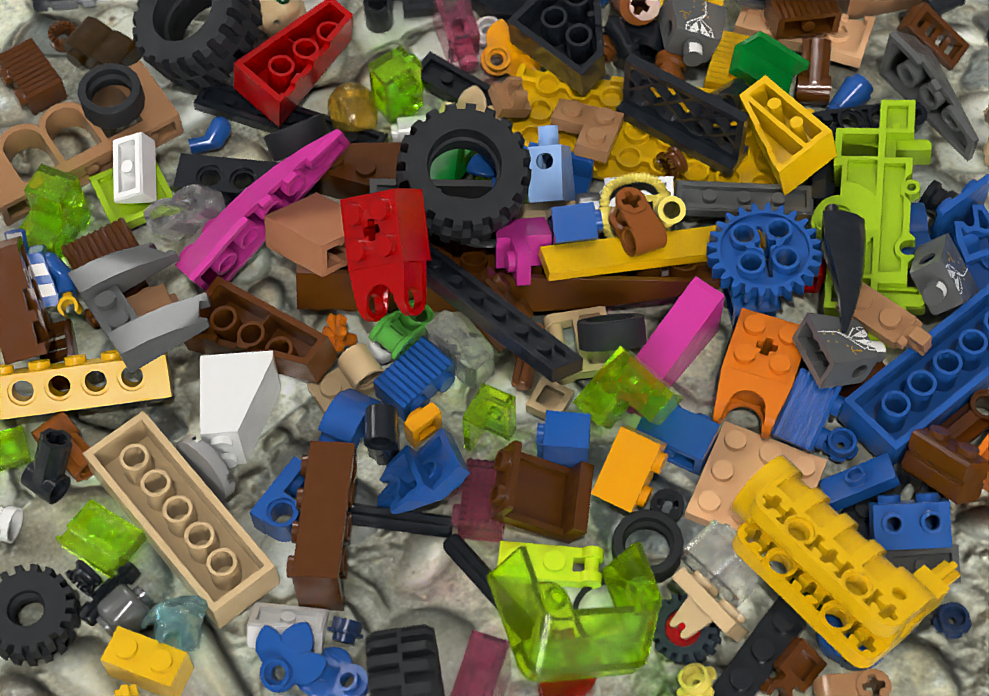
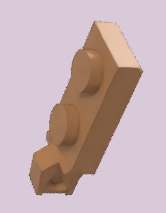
M862 282L852 319L860 322L865 331L889 347L903 349L905 346H908L924 356L932 347V336L921 328L923 323L916 316ZM837 302V303H836V311H838V313H839L838 302Z

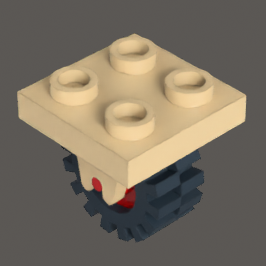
M684 567L672 578L686 593L684 595L673 594L670 600L663 599L660 602L662 606L659 610L655 608L652 613L655 615L654 621L650 620L649 627L652 628L653 632L650 633V637L656 645L654 647L657 651L662 653L667 659L681 665L696 662L703 663L707 661L706 657L708 655L713 656L717 651L715 650L716 645H720L722 641L720 632H724L738 643L749 633L742 625L746 620L745 616L724 597L720 601L715 597L720 593L719 589L698 570L692 574Z

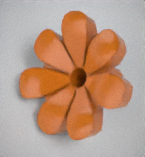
M330 313L326 319L329 327L324 326L322 334L328 336L336 352L342 353L345 346L351 347L356 345L357 335L347 332V327H345L347 323L346 316L340 313L337 316Z

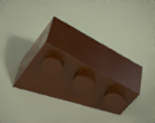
M401 142L350 143L347 149L315 184L316 193L341 200L369 194L370 178L396 179L397 156L400 153Z
M21 236L0 241V348L4 363L8 365L47 354L55 335Z

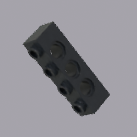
M181 153L173 184L177 203L179 206L189 209L210 208L223 211L245 190L243 188L250 186L280 162ZM315 185L303 198L316 193Z

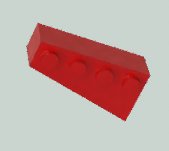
M336 0L322 1L234 63V89L275 125L280 127L352 40L353 14Z

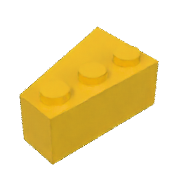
M766 75L739 95L743 111L749 114L748 125L784 196L837 156L832 130Z

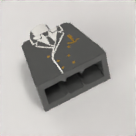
M664 0L657 15L664 48L668 52L683 56V62L688 66H698L702 62H708L722 38L727 8L704 0Z
M949 233L916 247L915 259L912 261L910 274L933 315L961 305L979 292L978 286Z
M807 313L792 337L819 388L861 383L866 380L875 364L882 362L886 355L884 343L881 341H871L861 323L853 319L847 333L842 334L840 317Z

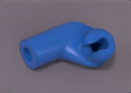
M217 116L210 123L204 136L188 139L191 154H200L222 148L231 132L230 122L225 117Z

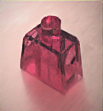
M433 0V26L446 60L450 63L458 62L460 68L464 71L475 69L479 65L477 56L479 55L480 33L470 0Z

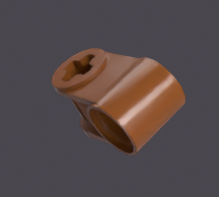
M624 187L619 190L615 197L616 206L610 210L608 221L620 239L627 255L636 257L664 248L667 244L665 227L657 218L642 191L633 187Z

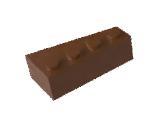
M219 276L214 279L205 291L211 301V307L200 309V317L208 318L210 327L184 342L188 350L206 355L273 351L278 374L316 384L321 381L338 358V354L328 336Z
M310 441L309 455L303 454L301 476L305 477L304 487H298L296 495V508L301 510L299 521H293L291 541L293 544H296L294 555H288L286 566L287 578H292L298 605L301 607L344 611L345 596H343L340 579H347L348 575L347 546L343 545V541L351 542L352 515L347 510L348 508H354L358 465L355 443Z

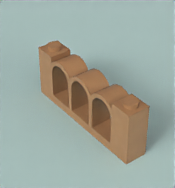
M142 61L128 66L137 73L145 95L144 109L136 119L137 124L107 138L100 127L93 125L85 117L81 104L62 102L53 105L44 112L40 118L39 126L19 124L9 128L1 135L0 217L7 227L89 184V177L113 168V140L142 132L155 141V148L184 134L179 113ZM111 85L98 91L93 97L92 102L101 107L115 106L125 101L129 97L131 90L121 85ZM80 127L91 135L97 145L65 160L54 144L53 139L63 129ZM28 148H38L45 151L55 164V167L23 183L11 164L15 155Z

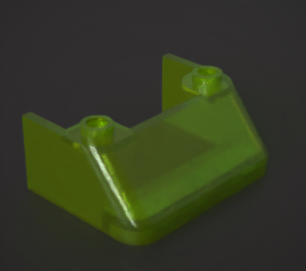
M634 542L601 570L614 607L574 609L568 593L562 586L551 581L538 582L526 546H519L486 576L516 665L526 679L540 683L634 674L646 665L661 608L662 597L641 542Z

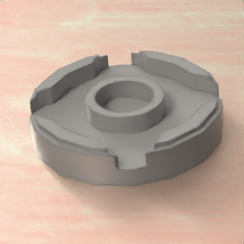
M186 435L177 442L176 450L219 500H224L235 489V481L231 480L229 482L226 477L230 474L227 464L208 442L201 439L197 443L195 441L196 435Z

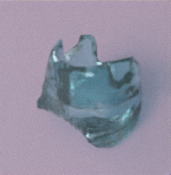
M197 595L166 599L156 604L145 615L141 628L146 629L147 625L153 624V639L159 643H163L164 639L175 636L177 638V649L185 652L198 650L201 645L203 619L208 603L204 598Z

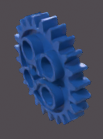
M752 203L750 212H746L740 206L738 207L737 217L726 213L725 223L717 221L716 231L710 232L709 243H707V266L712 268L713 279L720 278L721 289L731 286V297H735L742 292L744 293L745 303L754 296L757 297L759 305H762L764 299L769 297L771 302L777 305L778 296L782 295L789 302L792 298V291L803 295L805 285L812 286L814 276L819 275L823 252L820 251L822 241L816 239V228L807 229V218L796 221L797 211H793L789 215L784 214L783 205L777 211H771L770 203H766L764 210H759L757 205ZM757 230L762 232L764 251L760 247V235ZM765 258L769 259L768 270L771 277H768L766 274Z

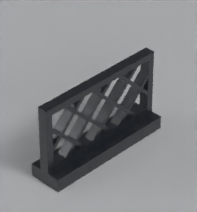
M632 53L629 54L625 59L623 99L616 108L617 112L624 113L623 121L670 146L677 147L681 152L731 178L748 155L749 146L745 145L749 114ZM638 71L643 73L647 79H643ZM666 86L672 88L676 94L672 95ZM654 87L661 97H657L650 88ZM696 102L702 104L706 110H701ZM679 103H684L690 112L686 113ZM725 117L735 121L737 125L731 126ZM709 118H713L719 128H715Z

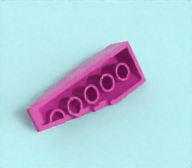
M336 129L304 146L271 168L248 186L216 218H212L205 224L199 238L182 250L179 256L180 260L176 262L175 266L204 291L208 289L217 276L230 282L265 242L264 216L303 199L350 145L345 135L339 129Z

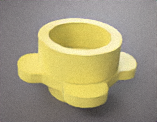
M700 663L686 665L678 675V682L681 687L677 690V696H713L712 684L713 680L717 677L715 668L711 666L705 667Z

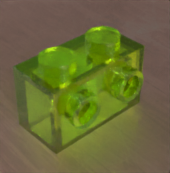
M400 45L368 64L372 103L391 125L397 122V118L411 116L423 107L422 92L424 91V85L421 81L423 67L415 54H409Z

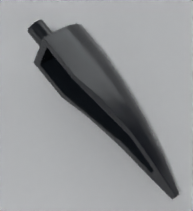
M829 204L825 207L822 215L823 256L837 295L842 334H845L854 315L862 287L866 253L865 220L858 214L839 211V207L836 204Z

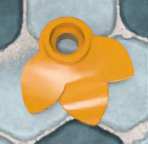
M504 19L496 21L489 27L486 33L487 47L483 50L480 57L481 67L487 74L491 76L507 74L511 77H516L519 66L522 63L526 64V69L540 70L541 65L511 43L508 25ZM498 56L501 58L502 64L499 66L493 65L490 58Z

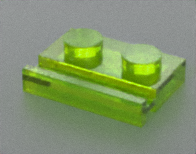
M92 499L66 525L68 529L62 536L58 534L55 537V540L62 548L111 580L115 576L113 572L120 565L123 567L147 540L142 530Z

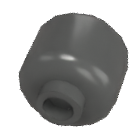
M120 584L98 603L97 612L99 616L95 620L111 637L117 626L139 633L153 620V613L148 607L153 600L139 585L132 590L127 585Z

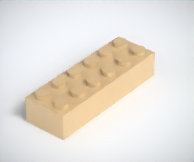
M144 411L83 453L91 473L219 629L280 584L275 565Z

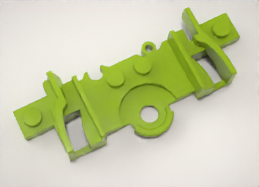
M881 100L879 128H836L835 147L837 156L834 158L835 186L841 187L840 195L830 196L820 202L813 212L811 225L812 228L817 230L816 237L822 241V215L825 207L829 204H836L839 210L855 213L864 218L866 253L862 282L909 313L923 315L925 314V302L917 287H908V269L911 267L915 255L903 254L901 250L905 247L914 248L916 246L915 237L910 233L911 202L918 200L921 193L920 183L913 180V165L931 164V142L927 139H914L916 100ZM827 268L824 314L840 317L838 311H836V303L838 301H832V298H837ZM868 333V337L871 341H880L879 339Z

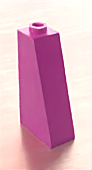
M695 276L617 381L615 400H617L623 410L630 414L635 413L642 418L653 395L662 398L719 331L725 298L724 294Z

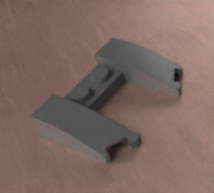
M147 243L113 252L67 273L77 292L130 373L210 327L208 318L200 317V309L211 307V301L206 293L165 305L140 317L137 316L122 294L180 260L176 251L162 252L157 250L154 243Z

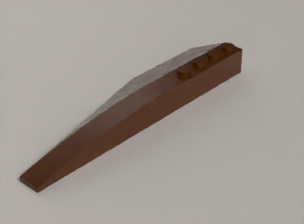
M434 234L428 236L431 245L473 276L488 266L496 274L501 272L511 285L512 289L510 292L517 299L523 298L533 312L614 306L681 296L695 276L713 288L720 289V278H712V268L707 266V262L548 281L542 265L531 266V285L516 286L511 272L507 273L506 268H495L496 248H475L468 245H460L459 242L450 240L449 244L440 241V236ZM297 264V309H308L311 311H321L323 309L344 310L346 312L358 311L348 265L321 277ZM427 287L426 304L432 308L433 312H460ZM409 289V301L414 300V295ZM392 292L389 296L387 313L399 309L394 301ZM370 296V310H375L374 298Z

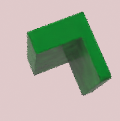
M758 31L735 45L729 73L738 79H743L750 86L766 75L789 94L792 77L807 70L810 62L764 32Z

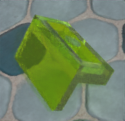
M482 382L462 418L464 449L472 452L484 430L508 441L511 440L516 431L515 396Z

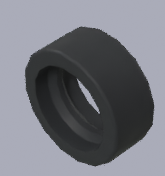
M105 63L96 66L84 74L78 85L77 95L84 115L95 126L104 129H117L129 125L139 117L144 109L145 95L137 73L128 66L119 63ZM111 85H121L131 90L129 97L125 101L112 107H101L92 102L93 97L98 91Z
M321 113L264 136V140L273 161H278L291 156L304 146L330 133V130Z
M608 314L584 318L577 322L579 349L582 351H616L640 347L647 343L645 316L643 314Z
M646 509L632 512L624 517L615 528L612 542L614 565L622 576L633 583L653 585L664 582L672 577L680 566L684 545L681 529L671 517L660 511ZM644 529L659 532L669 542V555L660 564L651 566L638 564L630 559L626 552V540L630 534Z

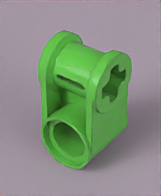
M410 300V306L413 308L414 300ZM428 304L425 305L422 313L417 316H405L397 309L390 315L384 316L374 326L369 334V340L374 343H380L392 354L391 358L395 361L406 350H409L416 341L425 336L434 319V312Z

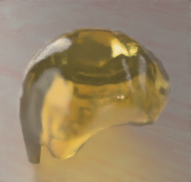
M354 82L344 83L336 87L330 94L327 112L331 116L335 129L340 131L372 129L377 126L378 106L372 91L365 85Z

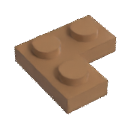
M560 98L551 116L550 125H558V130L579 135L575 143V156L607 163L622 127L624 113L605 107L600 108L583 104L576 100Z

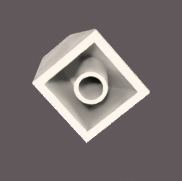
M273 351L200 356V436L203 441L208 442L219 453L228 468H233L237 464H247L281 392V383Z

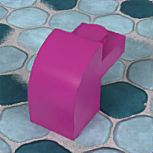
M546 218L515 219L496 232L495 268H506L507 273L511 272L516 286L531 285V266L542 265L538 256L540 246L552 245V232Z

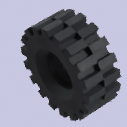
M30 564V571H25L23 565L15 566V574L9 576L7 571L0 574L2 579L0 582V657L6 661L10 658L13 664L22 666L23 660H26L30 667L38 666V659L43 657L47 664L54 660L51 655L57 650L62 655L68 650L64 644L66 640L72 643L75 641L77 635L73 629L80 628L81 619L78 616L80 605L66 579L60 573L56 575L54 569L46 566L44 571H42L39 564ZM28 602H39L42 604L44 613L37 622L29 626H21L16 623L15 614L22 605Z

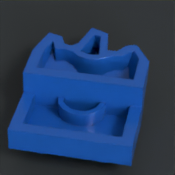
M972 204L970 208L971 226H967L963 221H954L953 223L954 243L980 292L989 284V213L984 205Z
M441 427L417 452L406 445L387 464L379 479L381 482L389 484L378 495L377 506L389 507L391 513L399 514L445 499L454 489L460 487L470 472L453 435Z

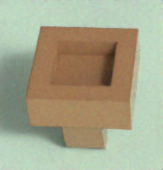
M509 76L503 83H492L488 94L497 117L527 118L532 109L527 98L528 93L521 84L522 77Z

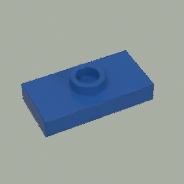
M888 452L819 481L822 491L830 497L829 505L836 512L900 485Z

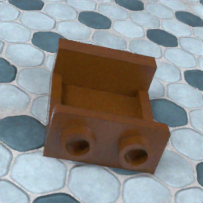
M514 440L498 451L494 460V470H496L495 484L489 495V503L492 505L490 519L567 544L587 533L594 465L580 461L572 468H568L521 452L522 442Z

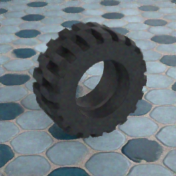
M138 0V11L134 12L133 25L136 26L132 28L133 40L139 55L172 83L180 87L185 86L188 89H198L200 86L203 88L214 86L215 81L223 82L230 78L229 74L234 71V63L254 49V42L259 41L261 30L258 26H262L261 4L259 0ZM211 7L209 16L202 27L193 35L184 39L185 32L191 21L200 12Z
M456 103L445 105V111L440 114L436 108L427 112L426 120L423 122L418 119L411 126L410 135L404 136L400 145V153L397 156L396 188L423 190L428 236H431L433 232L440 234V241L449 244L451 238H459L460 245L471 244V239L477 237L480 242L491 239L493 232H497L498 229L507 226L510 220H515L519 215L531 181L532 170L529 168L531 162L530 152L528 149L523 148L525 139L519 131L515 133L511 131L513 123L506 117H503L501 121L495 118V110L486 107L485 112L476 110V104L466 103L465 109H457ZM468 149L484 156L493 166L496 172L495 185L489 193L477 199L458 200L451 198L439 191L431 181L430 167L432 162L439 155L450 150Z
M420 624L373 631L366 637V668L370 696H445L438 646L433 627Z

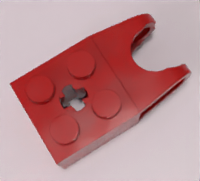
M394 188L341 199L340 206L348 271L356 306L362 318L367 322L373 323L380 321L386 316L391 292L399 310L405 316L421 314L427 299L426 261H431L423 190ZM409 289L414 295L413 308L409 303ZM370 296L374 298V314L371 312L369 307Z

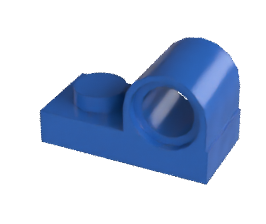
M294 456L250 511L254 528L280 542L291 541L293 521H299L300 510H297L294 498L297 495L298 487H304L305 477L301 476V460ZM279 516H292L287 522H276Z

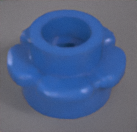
M838 427L830 431L823 451L830 455L831 460L845 462L846 459L851 460L857 455L858 447L856 445L858 440L850 429ZM837 444H843L844 447L838 448Z

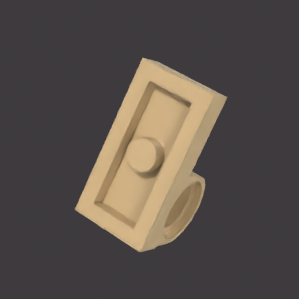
M359 343L346 349L338 359L339 368L324 375L318 384L312 382L307 384L309 393L323 414H325L332 400L346 389L351 388L365 395L375 391L373 381L381 373H384V370L366 344Z

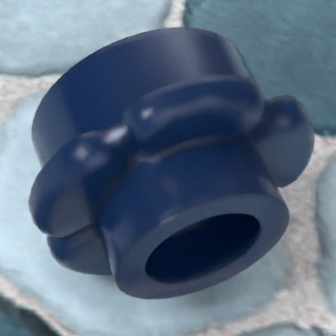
M949 602L940 605L936 609V617L933 619V624L937 632L944 633L948 639H959L963 633L969 632L971 619L968 610L962 604ZM950 618L954 619L955 624H950L948 620Z
M334 616L331 627L327 626V630L333 633L332 640L340 643L354 645L355 638L362 639L364 636L361 635L363 623Z

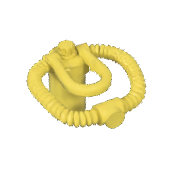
M636 172L635 174L631 173V175L628 173L627 175L620 176V178H614L613 181H609L603 187L604 190L601 191V199L599 200L601 207H598V209L601 210L604 237H617L613 234V228H611L612 226L608 221V214L612 209V206H609V199L616 188L622 187V185L642 182L654 186L659 194L645 195L648 202H652L653 211L663 223L666 231H671L670 227L679 223L686 214L685 204L680 198L671 196L670 191L666 190L667 187L664 186L665 183H661V179L650 173L639 172L638 174Z

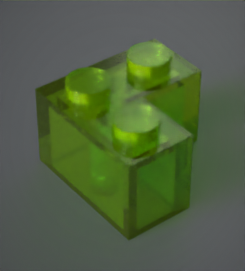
M41 163L24 189L31 210L19 229H25L28 246L45 245L48 252L55 253L63 260L64 256L61 247L69 242H74L79 232L88 226L91 213L78 177Z
M620 346L576 397L573 403L584 413L591 414V419L598 426L611 429L630 406L634 407L649 422L661 425L684 397L635 353Z

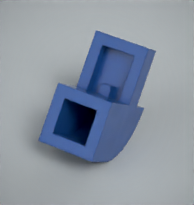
M351 388L340 392L332 400L320 422L318 430L322 432L319 441L355 443L357 451L360 439L364 438L365 409L369 405L382 402Z

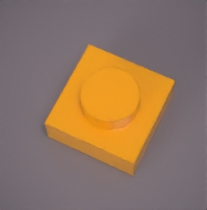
M433 402L424 408L419 407L413 410L404 422L406 440L414 448L443 427L441 411Z

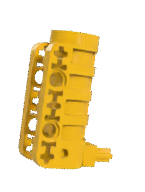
M779 455L760 468L743 486L733 501L732 510L744 521L733 537V550L850 664L858 668H869L897 646L914 630L924 617L939 606L950 590L949 586L961 575L956 570L958 565L954 561L948 563L944 560L932 570L924 564L913 574L904 566L896 568L885 557L887 550L875 539L867 541L857 531L858 523L847 513L839 515L829 505L830 497L819 487L811 489L802 480L803 472L787 457ZM769 562H780L787 569V573H777L771 568ZM794 577V581L790 584L789 582ZM805 592L810 593L807 596L802 595ZM822 604V608L818 611V607ZM832 614L837 616L842 621L843 627L837 628L830 625L825 615ZM848 631H850V636L846 638V634L848 633ZM865 646L867 649L861 651L859 647Z

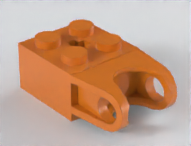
M745 308L741 309L721 368L712 418L713 422L721 425V422L733 409L749 408L756 412L761 419L760 437L767 440L770 439L773 427L797 378L803 359L792 340L800 324Z

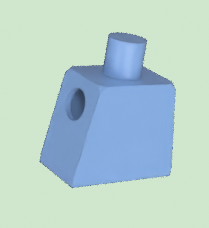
M558 125L538 126L539 146L527 148L531 157L529 168L532 170L528 188L529 203L575 200V187L570 146L559 144ZM550 156H552L553 163L551 167L548 168L547 160Z

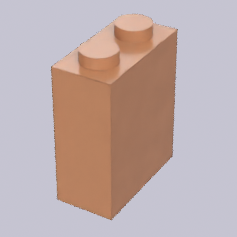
M314 193L264 216L266 247L321 277L348 265L340 204L319 193Z

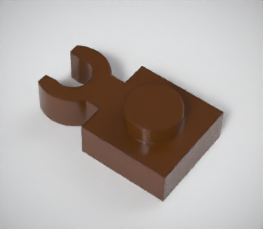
M795 637L772 664L779 673L775 678L766 679L759 691L769 696L776 688L779 690L778 696H793L794 689L804 693L813 680L827 666V663L804 638Z

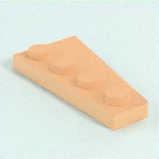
M742 6L734 32L752 36L758 31H762L774 39L770 27H768V22L764 18L765 9L759 10ZM842 14L838 33L776 41L792 51L801 53L803 38H825L831 40L830 61L860 68L876 17L864 16V20L849 19V14Z

